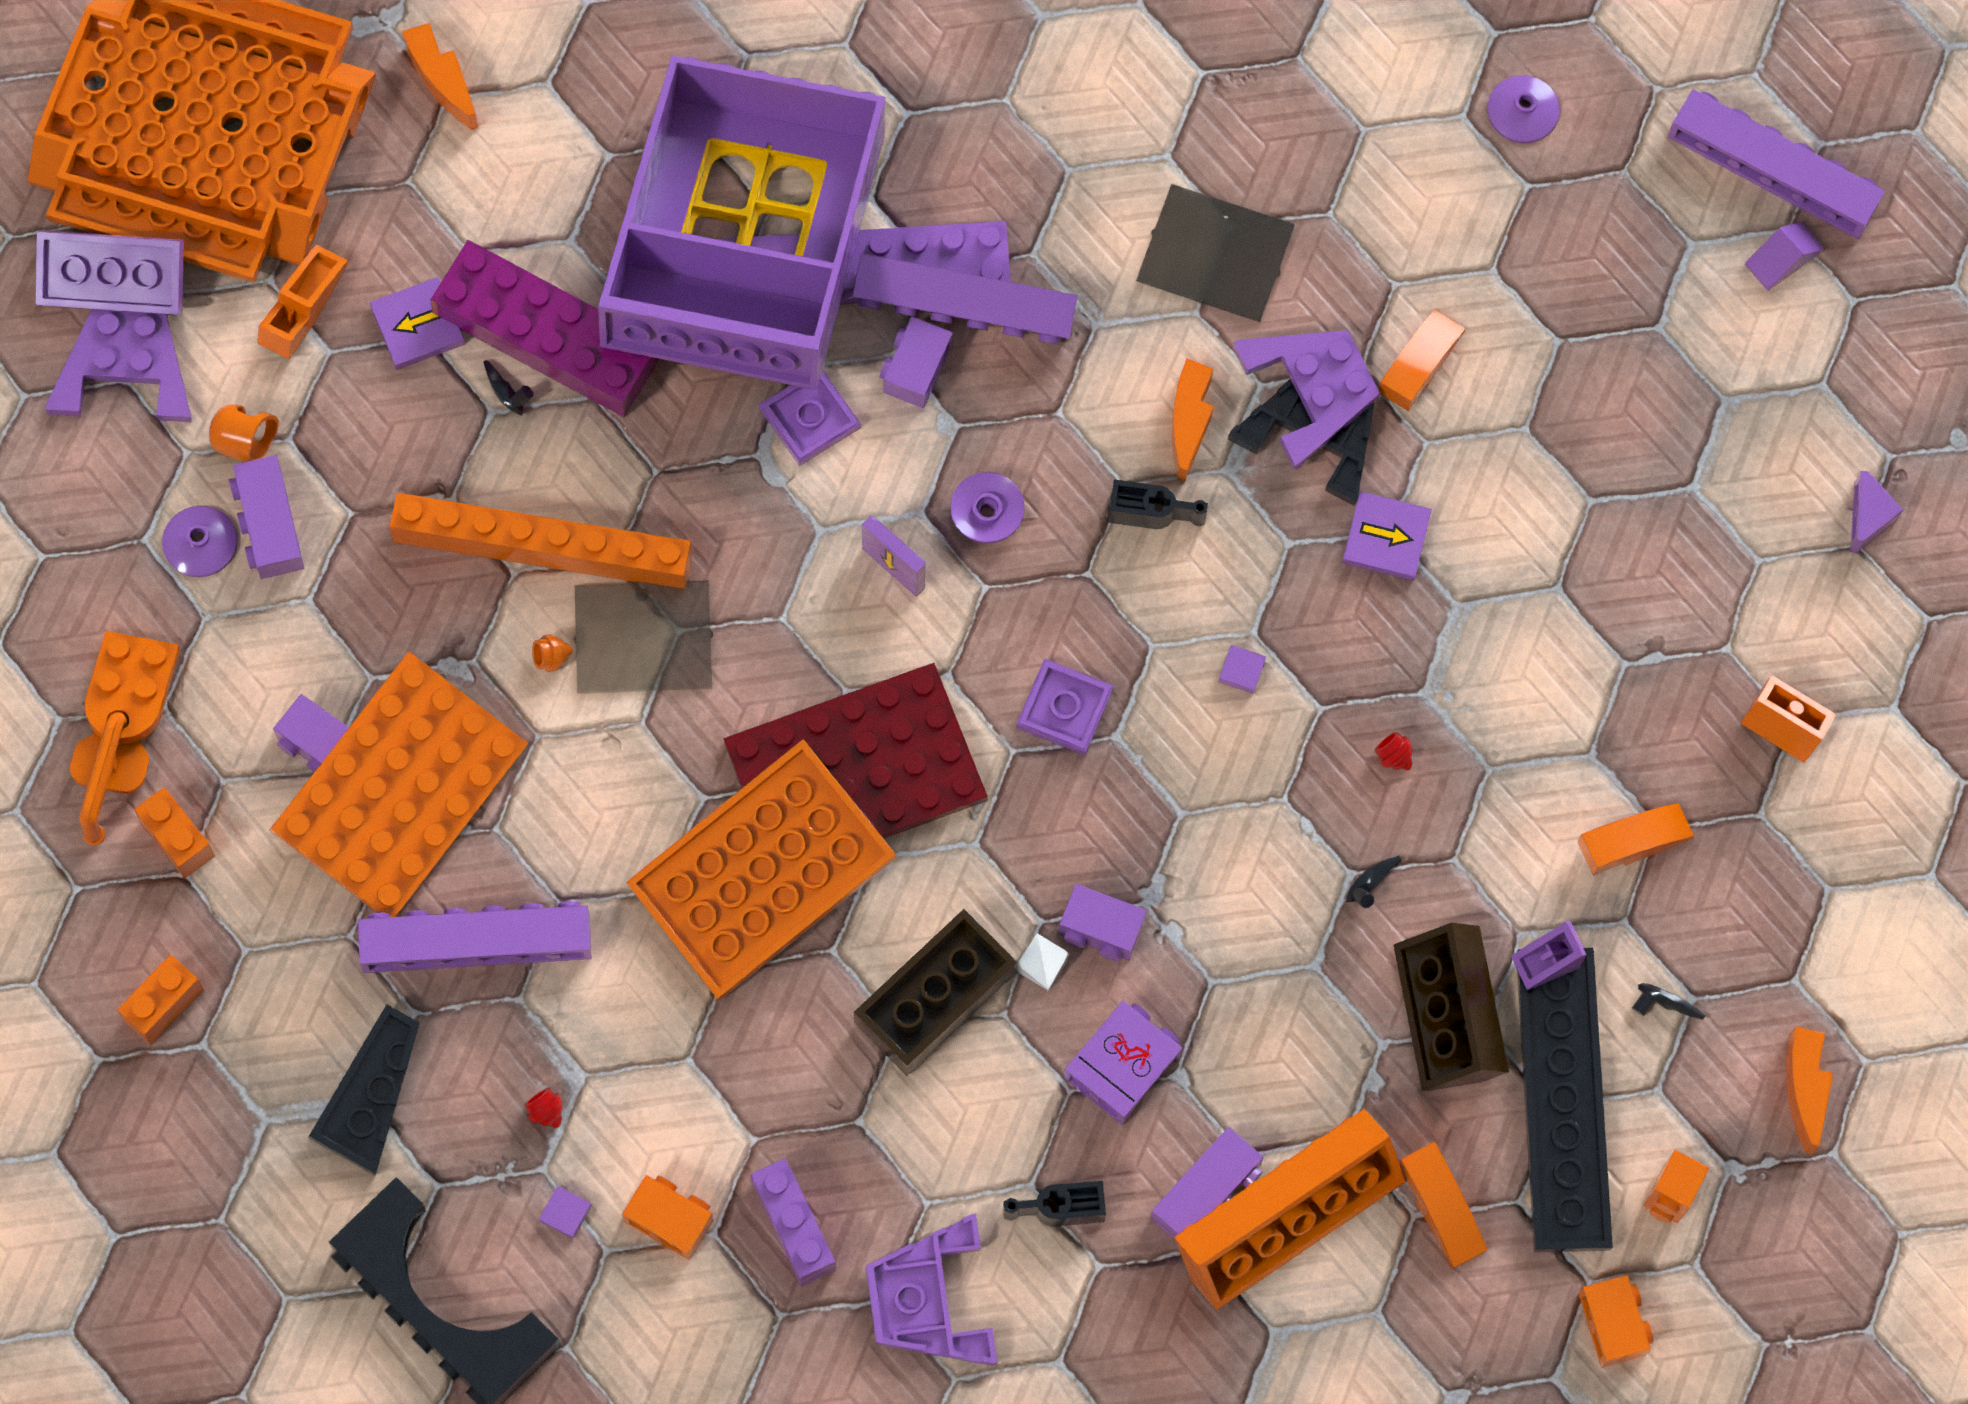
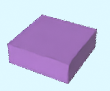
M1231 645L1218 682L1254 694L1266 656Z
M557 1186L542 1212L539 1222L574 1240L592 1204Z

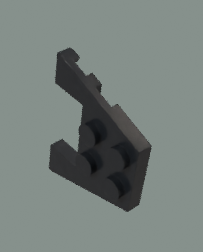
M1291 379L1283 384L1263 405L1260 404L1253 410L1250 416L1239 426L1236 425L1228 434L1227 440L1257 455L1274 424L1290 432L1312 424ZM1374 403L1347 427H1343L1323 447V449L1342 458L1327 483L1325 491L1355 506L1358 499Z

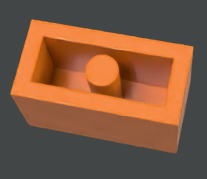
M1771 675L1752 701L1740 724L1805 763L1824 738L1836 714Z
M165 787L134 808L140 823L184 879L215 857L208 841Z
M170 954L126 999L117 1011L128 1026L148 1044L152 1045L204 989L199 979Z
M1674 1150L1662 1167L1643 1206L1651 1209L1649 1213L1656 1219L1665 1223H1670L1672 1220L1678 1224L1690 1208L1710 1167Z
M645 1175L622 1213L623 1222L690 1261L714 1221L713 1214L708 1211L710 1205L694 1195H690L687 1199L675 1192L677 1186L662 1176L658 1175L656 1179Z
M1628 1275L1583 1286L1578 1295L1600 1367L1603 1368L1646 1356L1651 1350L1649 1344H1652L1654 1340L1648 1321L1642 1322L1638 1307L1642 1306V1300L1637 1285L1630 1284Z

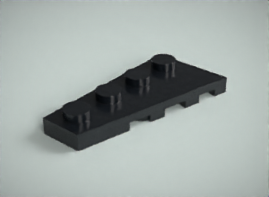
M386 1004L308 1137L310 1140L374 1176L377 1173L420 1025L418 1021Z

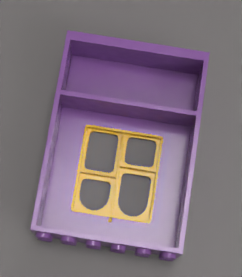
M672 55L598 305L600 347L817 390L884 140L886 97L877 96L871 92L842 89L835 85L806 82L800 78L770 75L764 71H750L734 68L728 64H714L699 61L693 57L683 58ZM738 155L746 158L753 165L755 176L747 205L743 209L710 204L702 199L710 169L714 162L721 157ZM784 167H798L805 170L813 180V190L809 203L805 206H799L767 199L765 193L772 174ZM771 214L802 222L803 226L795 255L751 246L760 215ZM699 217H707L738 224L740 230L736 243L692 235L695 221Z

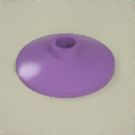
M1514 76L1499 83L1492 91L1487 107L1488 117L1493 128L1504 138L1517 143H1533L1548 136L1555 128L1560 113L1559 102L1554 91L1545 82L1531 76ZM1519 101H1528L1532 106L1523 108L1520 106Z
M993 472L977 473L963 480L955 489L950 505L951 517L957 529L967 538L979 543H996L1010 537L1019 528L1025 509L1022 493L1016 484L1009 478ZM988 507L994 511V514L991 517H984L980 511Z
M194 506L180 511L168 522L163 533L162 546L166 559L175 570L191 577H207L218 573L230 563L237 548V534L231 520L221 511L208 506ZM202 532L205 536L200 542H194L191 540L194 533Z

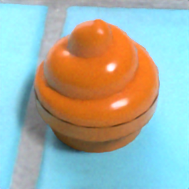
M551 634L543 635L541 639L535 640L532 645V656L535 666L539 670L545 669L547 672L559 670L562 664L567 661L568 655H571L573 652L569 644L564 643L562 639Z

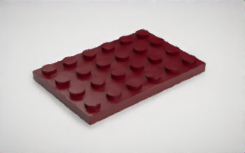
M935 663L723 738L741 789L804 739L883 839L988 801L987 793Z

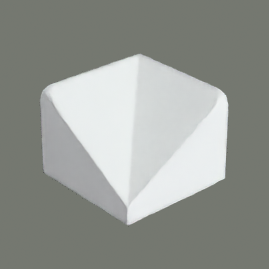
M1037 933L1018 961L1017 972L1048 991L1067 963L1069 953Z

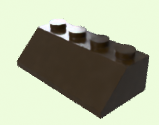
M1449 923L1393 944L1422 1091L1480 1083L1509 1073L1480 926Z

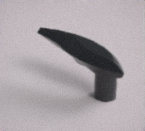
M488 360L483 361L489 383L495 395L509 410L522 416L523 405L534 396L532 389L524 385L515 392L510 383L502 378Z
M1396 856L1387 859L1362 873L1350 887L1346 903L1358 902L1363 908L1371 907L1374 903V897L1370 892L1379 885L1385 875L1395 865L1401 862V858Z
M1648 983L1638 984V990L1642 994L1632 1006V1009L1644 1017L1653 1003L1656 1002L1666 1010H1675L1701 1020L1705 1018V1014L1686 1000Z

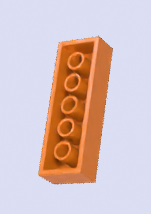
M1363 1109L1354 1116L1345 1119L1338 1127L1323 1137L1314 1140L1308 1147L1292 1158L1280 1163L1277 1168L1258 1181L1250 1183L1246 1189L1227 1202L1219 1204L1212 1212L1196 1223L1188 1225L1174 1239L1193 1284L1210 1304L1218 1310L1403 1184L1405 1179L1391 1138L1371 1115Z

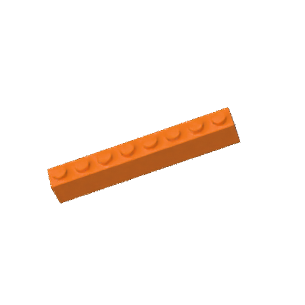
M403 493L396 494L389 526L393 542L679 590H686L692 560L691 541Z

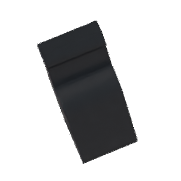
M1114 479L1108 523L1163 529L1169 526L1174 519L1188 521L1195 526L1205 525L1208 503L1203 500H1197L1194 503L1176 500L1174 493L1164 486ZM1155 504H1162V512L1155 511Z
M1103 1180L1046 1186L1040 1191L1036 1200L1017 1201L1015 1198H1009L1003 1202V1218L1013 1221L1018 1216L1037 1215L1043 1224L1053 1227L1104 1223L1106 1209ZM1049 1199H1056L1057 1205H1061L1059 1206L1058 1213H1051V1208L1047 1206Z

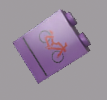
M1125 1001L1119 1004L1064 1071L1065 1080L1122 1126L1133 1114L1136 1104L1172 1061L1175 1063L1178 1061L1183 1049L1178 1045L1180 1040L1173 1032L1165 1027L1161 1030L1149 1021L1151 1017L1143 1008L1135 1003L1130 1006Z

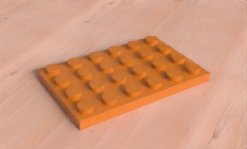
M408 651L269 831L376 913H388L390 917H396L528 743Z
M803 739L626 883L716 998L721 1001L897 859L898 856Z

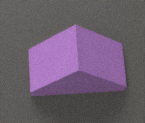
M1802 222L1780 227L1746 261L1745 265L1764 288L1769 291L1822 253L1825 248Z
M1861 470L1854 482L1850 552L1858 553L1896 523L1903 511L1869 471Z
M1566 921L1511 955V958L1526 989L1529 990L1579 969L1587 954L1571 922Z

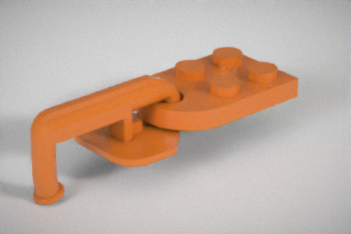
M105 631L85 699L87 720L94 733L77 743L70 764V773L73 780L79 785L87 787L79 814V821L83 832V839L91 846L101 844L105 838L104 828L98 824L97 820L106 791L121 794L133 793L145 781L150 758L140 740L151 734L161 719L180 653L178 644Z

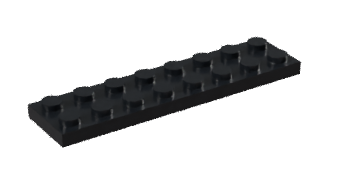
M1584 948L1587 955L1579 969L1529 990L1526 989L1517 970L1534 1252L1611 1251L1613 1248L1594 948Z

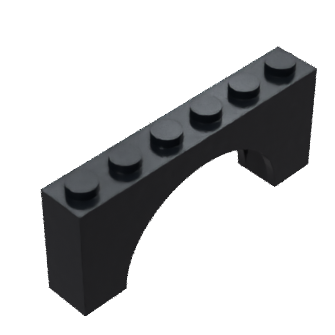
M395 1177L329 1241L334 1251L330 1257L345 1273L352 1269L361 1278L357 1285L372 1300L379 1296L388 1305L384 1312L395 1324L401 1327L406 1323L415 1332L411 1339L424 1353L428 1354L433 1350L442 1359L438 1364L440 1369L452 1381L459 1377L469 1387L465 1393L475 1404H503L561 1347L560 1341L532 1312L508 1327L490 1331H477L452 1325L430 1311L418 1298L411 1286L406 1262L410 1236L419 1219L425 1214L426 1209L424 1204Z

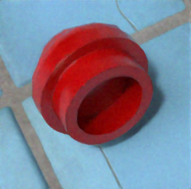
M1394 732L1383 739L1375 748V752L1379 756L1378 762L1383 767H1392L1395 770L1403 768L1406 771L1411 769L1413 750L1411 741L1406 736L1402 737L1398 732Z
M545 1088L524 1104L528 1111L526 1116L532 1123H540L544 1127L552 1126L553 1128H559L561 1125L562 1098L558 1093L553 1094L550 1088Z

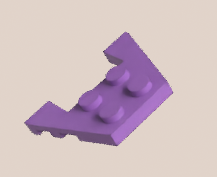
M92 309L46 404L48 415L81 416L85 381L90 380L160 384L156 415L158 421L192 422V415L167 315L161 313Z
M1348 330L1244 339L1233 343V349L1246 375L1282 362L1312 421V424L1280 438V443L1293 470L1299 469L1312 454L1322 449L1329 442V439L1343 427H1347L1379 398L1380 392Z
M976 1214L968 1215L962 1218L961 1221L932 1233L927 1238L912 1245L909 1244L866 1265L876 1345L989 1366L997 1365L993 1328L952 1333L941 1256L981 1251Z

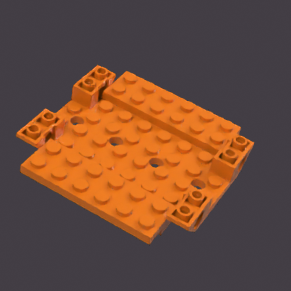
M93 0L85 8L34 135L28 183L55 191L46 212L47 220L91 234L184 240V262L253 283L257 279L268 248V255L270 257L300 265L310 251L327 207L328 200L325 190L346 137L353 139L377 76L376 72L343 62L340 64L353 30L352 21L281 0ZM93 77H102L106 80L105 85L99 90L93 91L86 87L87 82ZM169 97L173 99V107L167 111L157 110L155 103L160 98ZM230 118H239L243 121L242 127L235 132L226 131L223 128L224 123ZM298 139L310 140L312 146L308 151L299 153L292 149L294 142Z

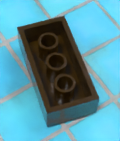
M963 909L854 1011V1023L908 1076L1016 974L1018 962Z

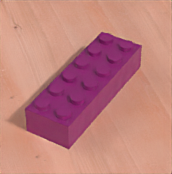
M467 240L431 298L433 314L622 417H625L659 361V358L600 347L597 308L470 240Z

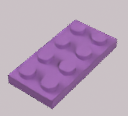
M38 231L36 249V305L179 315L182 313L184 240Z

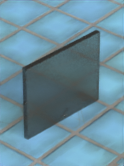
M1171 184L1156 227L1151 231L1152 238L1136 282L1261 322L1275 280L1281 274L1279 269L1295 224Z
M709 580L687 581L685 589L653 583L575 585L576 636H574L573 641L576 644L578 694L712 689L711 638L713 637V632L710 630Z

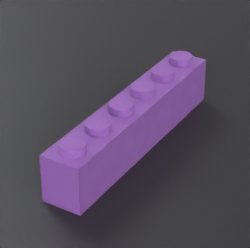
M1692 89L1674 119L1668 134L1669 139L1858 240L1885 192L1873 180L1866 177L1860 178L1852 174L1841 163L1822 158L1815 154L1809 146L1803 143L1792 142L1783 137L1777 129L1771 126H1763L1751 120L1750 116L1744 111L1731 109L1719 103L1715 96L1707 92H1699Z
M863 253L860 254L852 298L859 299L858 306L880 310L881 303L895 306L894 313L916 317L917 310L931 313L930 320L952 324L953 317L967 320L966 327L988 331L989 324L1002 326V334L1024 338L1025 331L1039 334L1038 341L1060 345L1061 338L1070 339L1078 295Z
M576 901L561 902L558 904V907L543 908L541 904L532 903L521 905L520 910H505L502 906H487L482 908V912L467 913V910L463 908H451L444 910V914L428 915L427 911L415 910L407 912L404 917H390L388 913H372L367 915V919H358L359 964L363 973L592 959L588 906H581V903Z

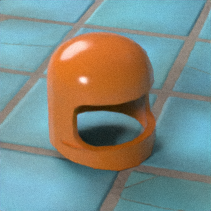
M228 404L219 409L214 415L209 427V441L217 453L242 463L264 457L276 436L279 420L275 415L266 412H260L256 416L247 415L243 406ZM265 421L266 427L263 438L259 441L253 440L258 427Z

